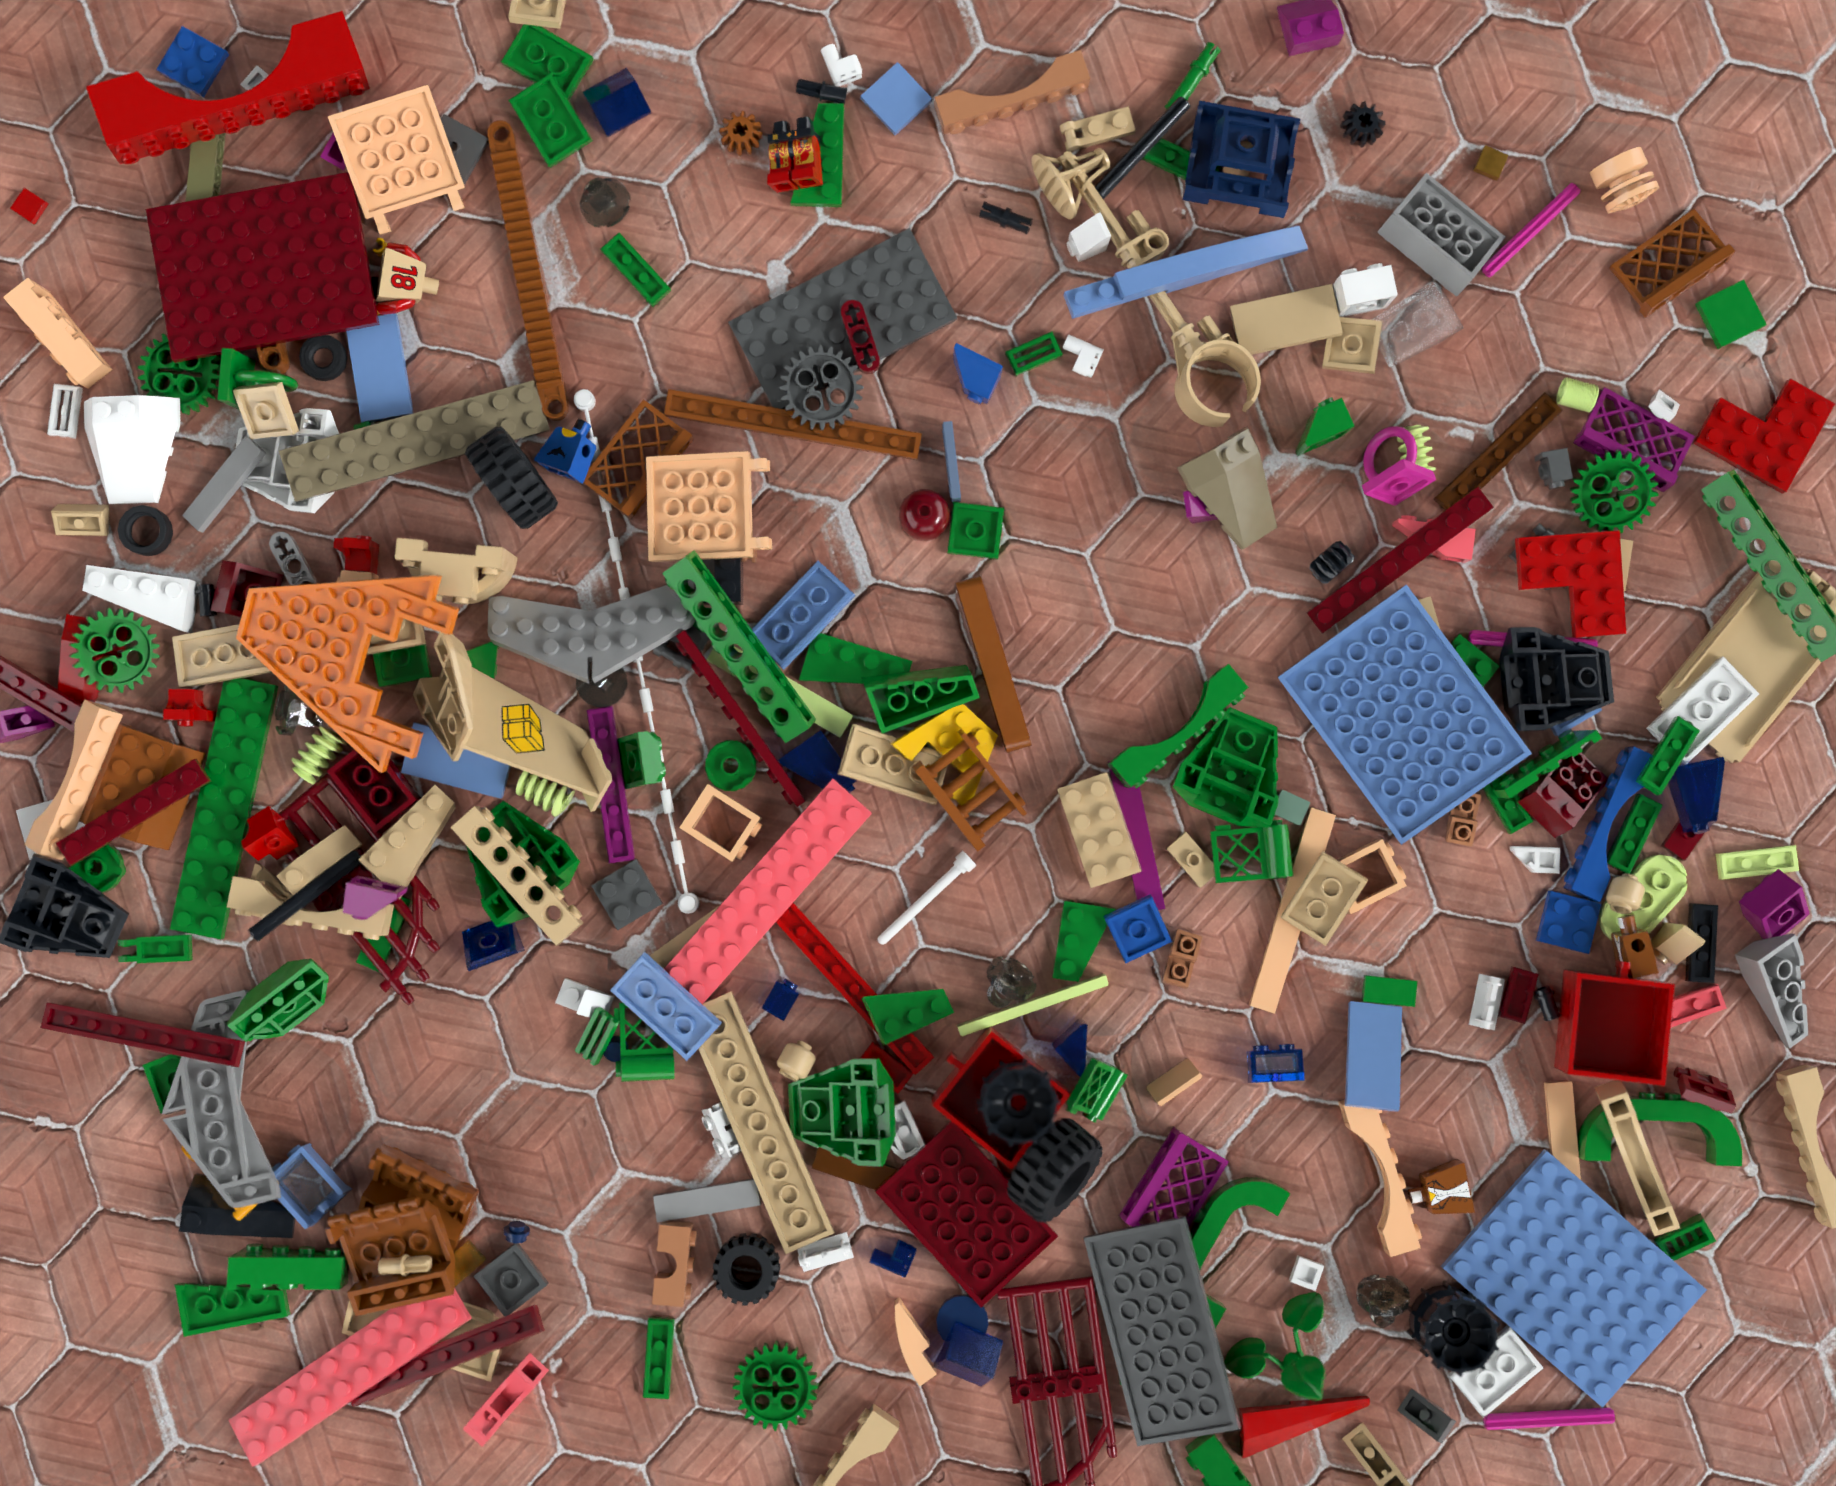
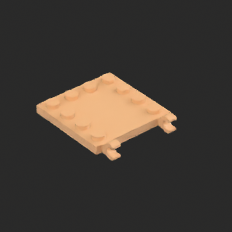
M429 85L328 116L365 218L370 219L374 217L380 235L391 232L385 213L448 194L454 211L465 208L458 190L464 189L465 186Z
M748 451L646 457L648 561H679L693 550H695L701 560L753 557V549L771 550L772 539H769V537L753 538L751 471H770V460H767V458L751 459V454Z

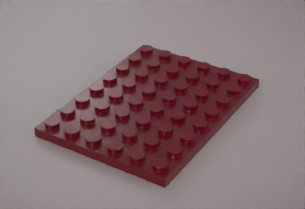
M348 172L145 209L171 359L175 363L222 354V348L242 351L380 325L356 191Z

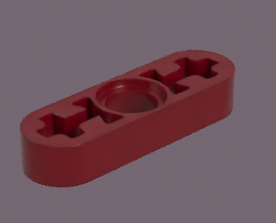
M848 300L841 307V317L856 364L862 373L873 374L880 366V358L864 308L859 301ZM850 307L860 311L856 313L858 324L855 326L850 315L846 316L849 313ZM859 330L866 332L868 335L867 341L863 344H858L853 340L854 333ZM872 346V349H867L869 358L875 359V361L872 362V367L868 368L866 364H861L864 361L863 351L857 353L856 350H864Z

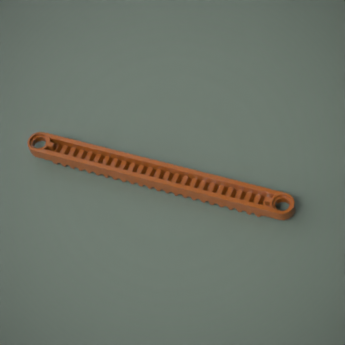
M497 120L489 126L487 136L503 212L502 215L505 222L504 225L507 232L506 236L509 242L508 246L511 252L510 256L513 262L512 266L524 319V327L526 329V337L528 339V347L530 349V357L532 359V367L534 369V377L536 379V387L545 416L552 421H560L567 416L569 405L516 137L508 122ZM499 129H506L508 131V136L503 141H498L494 138L495 132ZM552 401H559L562 404V409L557 414H552L548 410V406Z

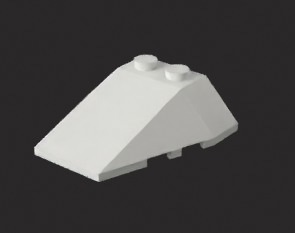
M131 395L91 397L84 401V428L108 503H158L167 474L165 467L168 456H172L174 449L171 447L174 435L180 428V398Z
M305 408L299 410V413L293 414L299 432L296 434L252 439L267 454L242 485L284 506V508L290 511L315 513L334 492L295 502L279 450L339 434L330 410ZM246 426L238 429L236 447L245 436L249 437Z

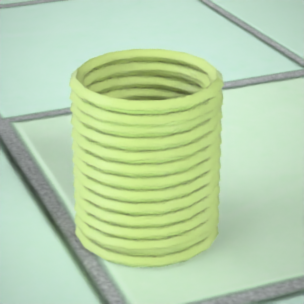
M1566 377L1560 384L1556 402L1563 406L1590 412L1598 398V385L1595 386L1594 384Z

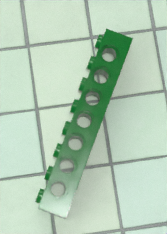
M1733 469L1702 488L1704 502L1709 508L1713 507L1719 515L1717 516L1719 524L1724 529L1728 528L1733 535V544L1738 550H1743L1747 555L1749 567L1754 572L1758 571L1763 578L1761 581L1763 587L1768 593L1774 594L1778 600L1776 604L1779 610L1784 615L1788 614L1793 622L1791 625L1795 633L1799 637H1804L1808 643L1807 650L1811 656L1823 662L1835 655L1836 614L1736 471ZM1726 496H1731L1735 499L1736 505L1734 509H1730L1725 505L1724 500ZM1741 517H1745L1750 521L1751 526L1749 530H1744L1740 527L1739 520ZM1755 539H1761L1765 542L1766 548L1764 551H1758L1755 548ZM1771 560H1775L1780 564L1781 570L1779 573L1770 570L1769 562ZM1785 582H1791L1795 585V594H1788L1784 590ZM1800 604H1807L1811 608L1810 616L1800 613ZM1814 627H1824L1826 637H1818L1814 633Z
M695 550L665 570L662 574L667 585L672 590H675L681 599L682 606L691 612L696 619L698 628L707 634L712 641L711 644L714 650L722 655L727 662L730 672L741 681L745 693L754 699L759 712L764 717H767L773 725L775 734L787 743L809 729L816 721V718ZM688 580L695 583L696 589L689 586ZM703 601L708 602L711 605L712 610L706 609L703 605ZM718 623L724 624L727 632L721 630ZM734 644L739 645L743 653L736 651ZM749 665L754 666L757 669L758 674L753 673L750 670ZM764 687H769L773 691V695L768 694ZM779 708H784L789 716L783 715Z

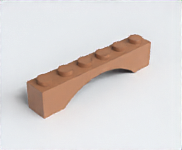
M1078 50L1056 57L1050 68L1038 80L1014 93L1000 96H983L958 89L934 97V107L943 134L950 133L953 135L964 131L965 127L971 125L976 127L983 126L990 119L999 117V119L1007 118L1013 112L1021 109L1023 111L1032 110L1039 103L1045 101L1053 103L1070 93L1072 95L1081 94L1089 87L1090 76L1082 52Z

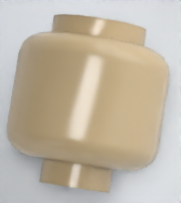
M1625 873L1622 876L1612 878L1606 894V901L1613 911L1620 914H1630L1632 911L1639 909L1645 888L1636 876Z
M798 1040L797 1044H786L777 1060V1065L780 1068L779 1073L796 1082L798 1079H805L816 1060L815 1055L810 1052L812 1047Z

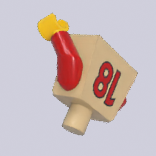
M382 238L376 239V242L382 245V248L379 250L373 249L379 257H382L375 301L379 302L376 304L378 316L380 314H396L413 308L421 300L422 292L437 294L439 280L425 277L426 264L421 262V258L408 245L392 242L387 244Z

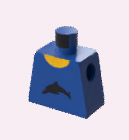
M577 419L572 430L560 426L555 428L535 456L534 461L549 472L583 484L596 451V445L586 438L591 425L582 419Z

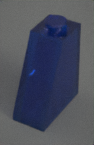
M821 730L778 760L781 765L822 789L832 778L849 793L856 789L853 786L857 782L856 780L838 775L842 759Z
M1724 757L1679 765L1668 782L1684 833L1691 831L1694 834L1705 833L1717 821L1725 766Z

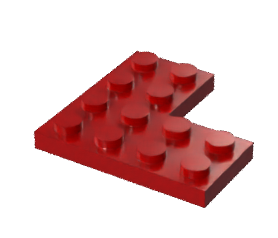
M1789 379L1785 382L1765 420L1762 421L1721 397L1715 402L1693 444L1783 494L1790 487L1835 403L1793 379Z
M1620 530L1515 538L1518 590L1569 586L1572 638L1627 634Z

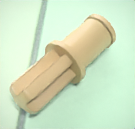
M404 1254L401 1257L381 1258L378 1263V1270L381 1275L401 1274L402 1276H407L409 1273L429 1272L433 1264L430 1256L410 1257Z

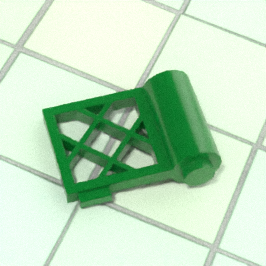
M1273 820L1270 827L1231 830V825L1214 826L1215 831H1210L1215 884L1294 877L1288 825L1282 824V820ZM1257 833L1258 845L1253 851H1250L1240 841L1246 834ZM1232 835H1241V836H1240L1239 839L1237 840V839H1236L1235 837H1233ZM1227 836L1234 842V845L1226 854L1217 847L1216 837ZM1237 845L1249 854L1241 865L1229 857V854ZM1258 849H1259V857L1254 854ZM1218 853L1223 856V858L1220 860V862H1219ZM1251 857L1260 863L1261 874L1251 875L1243 868ZM1225 859L1238 868L1231 877H1221L1220 865ZM1240 871L1245 874L1243 876H1236Z
M619 1003V1008H614V1017L620 1021V1061H615L616 1077H621V1082L674 1079L673 1048L668 1043L667 1048H656L649 1042L656 1032L653 1031L646 1039L635 1029L642 1019H639L632 1026L625 1019V1008L628 1007L624 1003ZM625 1024L630 1028V1030L626 1033V1035H625ZM634 1031L644 1042L638 1049L626 1050V1038ZM647 1043L652 1049L642 1048Z
M1092 1057L1066 1102V1105H1068L1066 1110L1075 1115L1078 1110L1082 1111L1084 1117L1095 1123L1097 1119L1103 1121L1128 1074L1107 1062L1104 1063Z

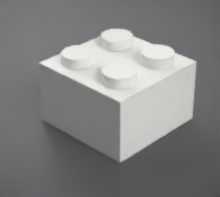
M1382 263L1370 265L1367 267V270L1358 272L1356 268L1341 272L1342 275L1332 285L1339 317L1385 309L1398 295L1392 266H1383Z

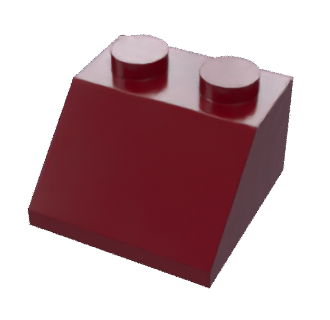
M222 560L210 611L241 618L249 589L281 586L284 575L238 562Z

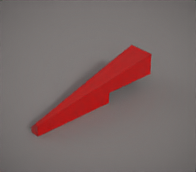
M1354 1396L1321 1400L1289 1401V1404L1239 1408L1241 1457L1247 1458L1369 1406L1370 1398L1368 1396Z

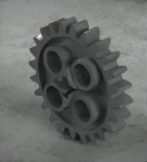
M819 345L818 352L815 353L810 346L808 348V355H805L800 350L798 353L800 360L798 361L791 357L790 361L793 367H784V370L789 375L780 377V380L786 383V385L779 387L780 391L786 392V395L781 397V401H789L785 411L793 409L795 412L792 415V419L800 416L802 418L800 421L801 426L808 421L810 422V430L814 428L815 424H819L820 430L823 431L825 424L828 423L831 430H833L835 427L834 421H837L842 426L844 425L843 416L849 419L853 417L849 409L858 410L859 407L854 401H861L863 397L856 394V391L863 390L864 386L858 385L856 382L862 378V375H854L858 368L857 365L849 367L848 364L851 357L845 360L841 359L842 350L837 355H834L832 346H830L826 353L823 351L822 345ZM814 366L818 367L821 384L828 387L824 393L829 405L828 411L824 408L821 392L815 391L818 380L813 370ZM824 367H834L837 371V376L832 379L827 378L823 373ZM801 373H808L812 377V383L807 386L802 385L798 380V376ZM834 391H840L844 395V402L840 404L834 403L830 398V394ZM809 398H815L818 400L820 407L816 411H811L806 407L805 401Z

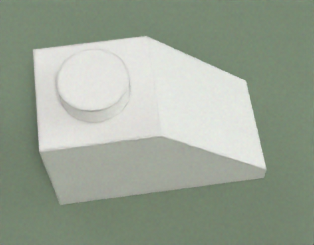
M1101 212L1095 214L1069 234V241L1066 242L1067 248L1072 257L1076 256L1078 263L1107 250L1111 234Z

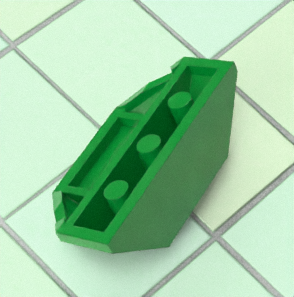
M312 958L288 961L246 993V996H244L228 1020L227 1026L245 1042L253 1041V1039L284 1036L324 1005L329 975Z

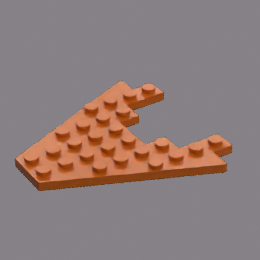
M440 575L251 588L247 594L236 639L378 772L383 773L387 770L392 752L411 759L417 757L423 732L376 715L383 690L359 682L371 637L375 635L391 642L397 641L403 618L449 635L453 633L459 608L435 600L442 578Z

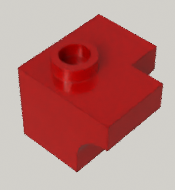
M356 535V538H334L333 548L342 552L345 557L344 570L370 572L377 575L380 545L372 541V537Z
M168 689V703L166 708L163 709V720L176 721L177 726L193 727V722H215L216 712L207 709L204 705L203 691L196 689Z
M270 806L247 819L249 832L241 843L243 849L259 861L269 854L278 860L299 846L296 838L287 828L284 818Z

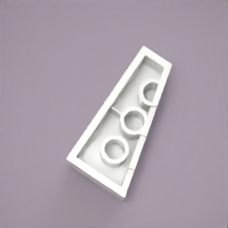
M86 565L82 591L188 633L193 632L198 594L195 591L198 590L197 585H200V583L184 578Z

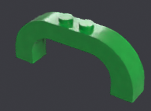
M1639 1092V1096H1629L1638 1120L1693 1122L1702 1130L1706 1139V1162L1716 1166H1742V1146L1739 1135L1734 1125L1722 1112L1713 1110L1709 1106L1698 1102H1689L1685 1098H1681L1679 1093H1665V1097H1655L1653 1092ZM1601 1104L1596 1106L1587 1115L1578 1133L1579 1158L1585 1161H1611L1613 1134Z
M1244 1177L1230 1181L1214 1192L1203 1209L1199 1208L1193 1219L1195 1225L1190 1232L1199 1270H1201L1205 1259L1228 1218L1235 1210L1243 1206L1255 1205L1278 1216L1291 1193L1270 1180L1258 1177ZM1206 1294L1216 1329L1226 1308L1223 1303Z

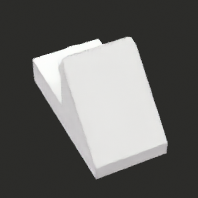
M565 978L555 1003L577 1011L576 1014L591 1018L596 1008L602 1007L609 1012L615 996Z

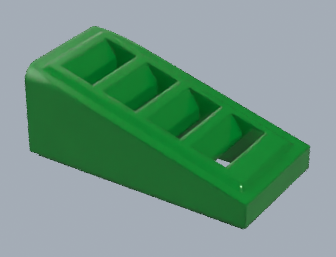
M1701 1213L1679 1224V1229L1666 1232L1654 1239L1658 1248L1673 1261L1716 1242ZM1698 1227L1703 1233L1701 1236H1698L1695 1231ZM1690 1232L1694 1240L1689 1242L1685 1233ZM1680 1236L1684 1246L1680 1247L1675 1238ZM1668 1241L1672 1243L1675 1249L1672 1253L1666 1245Z

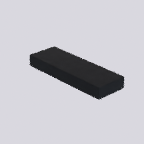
M1689 903L1688 928L1704 939L1705 943L1686 957L1685 981L1715 982L1718 905Z

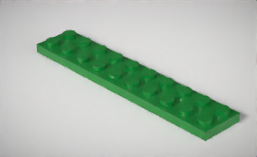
M242 678L223 682L204 769L211 781L200 788L171 920V930L220 940L224 939L230 913L227 903L233 876H238L243 853L241 841L247 835L249 825L247 819L251 816L279 687L277 685Z

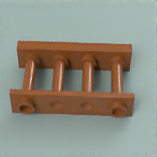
M960 729L957 732L963 738V741L932 765L927 764L924 766L921 761H918L912 768L978 852L986 846L981 840L985 836L984 833L1015 809L1022 816H1025L1027 813L1023 806L1026 803L1017 792L1014 794L1010 792L976 747L980 743L971 731L966 734ZM970 748L979 760L949 784L945 785L944 783L940 786L935 780L938 776L937 773ZM986 768L994 781L963 805L955 806L950 800L954 796L953 793ZM999 789H1002L1009 798V801L980 824L976 825L975 823L971 826L966 820L969 817L968 813Z

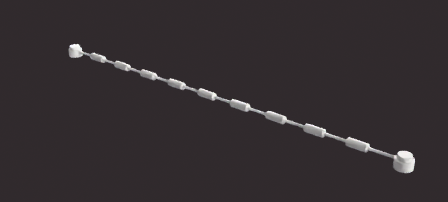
M582 389L575 393L574 404L580 411L585 412L586 421L591 425L588 411L594 408L596 400L589 390ZM591 426L589 430L590 438L588 439L596 445V451L592 462H594L600 455L598 439L593 436ZM597 471L599 484L604 485L601 471ZM601 489L608 494V489ZM599 496L601 510L606 513L611 537L608 539L612 562H616L621 585L618 592L621 601L629 598L630 594L628 587H625L620 566L622 555L618 537H614L609 511H612L611 504ZM643 656L635 659L633 663L637 662L642 687L639 693L643 712L647 713L651 732H655L651 712L654 709L650 690L645 687L640 663L643 661ZM661 749V760L662 762H664L663 753ZM663 777L661 781L663 790L660 791L664 814H668L673 836V841L670 842L675 865H679L684 894L678 899V907L683 913L690 914L698 909L700 902L694 893H688L682 865V863H685L681 840H677L672 813L675 811L671 791L666 788Z

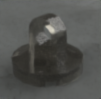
M594 178L585 186L580 200V211L586 221L592 226L601 228L600 226L606 225L611 227L622 221L627 215L631 197L623 183L618 180Z
M590 662L589 684L576 679V689L580 697L587 704L598 708L617 704L625 696L628 688L624 667L594 683L592 679V662Z
M286 685L283 686L286 691L282 690L279 693L275 710L276 720H280V726H275L278 734L291 736L297 725L311 727L317 726L323 721L318 715L313 719H306L305 711L309 706Z
M999 956L992 960L986 970L987 978L991 983L987 990V997L995 1007L1004 1008L1013 1000L1025 1001L1032 996L1037 987L1036 983L1032 980L1034 978L1032 972L1016 959L1009 958V960L1003 959V956ZM996 990L1002 995H1004L1006 999L1000 998L997 995Z
M1371 1275L1358 1283L1356 1298L1358 1304L1365 1311L1369 1312L1372 1321L1378 1327L1385 1328L1395 1321V1316L1403 1314L1408 1309L1410 1292L1408 1287L1395 1277L1386 1275V1278H1379V1275Z

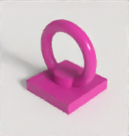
M1399 426L1384 428L1374 435L1368 443L1363 459L1364 471L1369 479L1368 482L1362 485L1365 495L1396 506L1436 480L1432 470L1415 464L1417 444L1413 435L1407 429ZM1387 438H1401L1407 449L1406 459L1400 460L1378 474L1374 467V456L1377 448Z

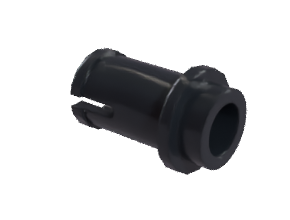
M214 584L197 585L198 590L195 593L199 597L200 617L217 616V612L210 611L215 593Z
M1550 986L1537 988L1534 991L1535 995L1533 997L1535 1000H1538L1544 1021L1559 1018L1560 1013L1553 997L1554 990H1551Z

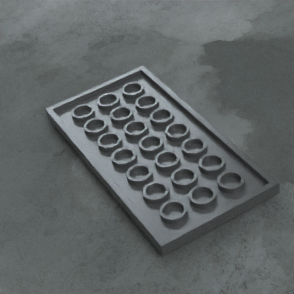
M910 228L728 322L772 407L785 409L789 404V401H781V397L786 395V392L780 391L779 387L786 385V383L780 380V377L789 375L784 370V367H793L790 361L791 357L798 361L800 360L798 354L800 350L805 355H808V348L810 346L816 353L818 352L819 345H822L823 351L827 353L830 346H832L834 355H837L842 350L841 359L845 360L851 357L848 364L849 367L857 365L841 317V307L848 300H857L862 304L880 360L957 320L953 308ZM850 307L849 313L846 316L850 315L855 326L858 324L856 313L860 311ZM861 330L853 335V340L858 344H863L868 339L867 333ZM872 346L864 350H856L857 353L863 351L864 361L861 364H866L867 367L875 361V359L869 358L867 349H872ZM814 366L813 370L818 380L815 391H821L827 388V385L823 386L821 384L818 367ZM824 367L823 373L827 378L832 379L837 376V371L834 367ZM801 373L798 376V380L802 385L807 386L812 383V377L808 373Z
M1186 1216L1085 1236L1084 1242L1137 1446L1239 1430L1241 1425Z

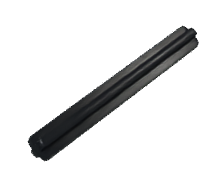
M1178 97L1097 183L1095 188L1102 199L1117 186L1190 108L1189 102L1185 98Z
M352 851L249 928L248 932L251 937L256 941H260L361 864L359 861L361 858L360 854Z

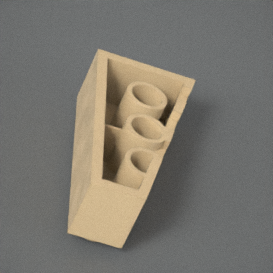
M434 785L359 861L379 881L407 887L417 873L422 861L431 850L436 838L440 835L456 809L455 803Z

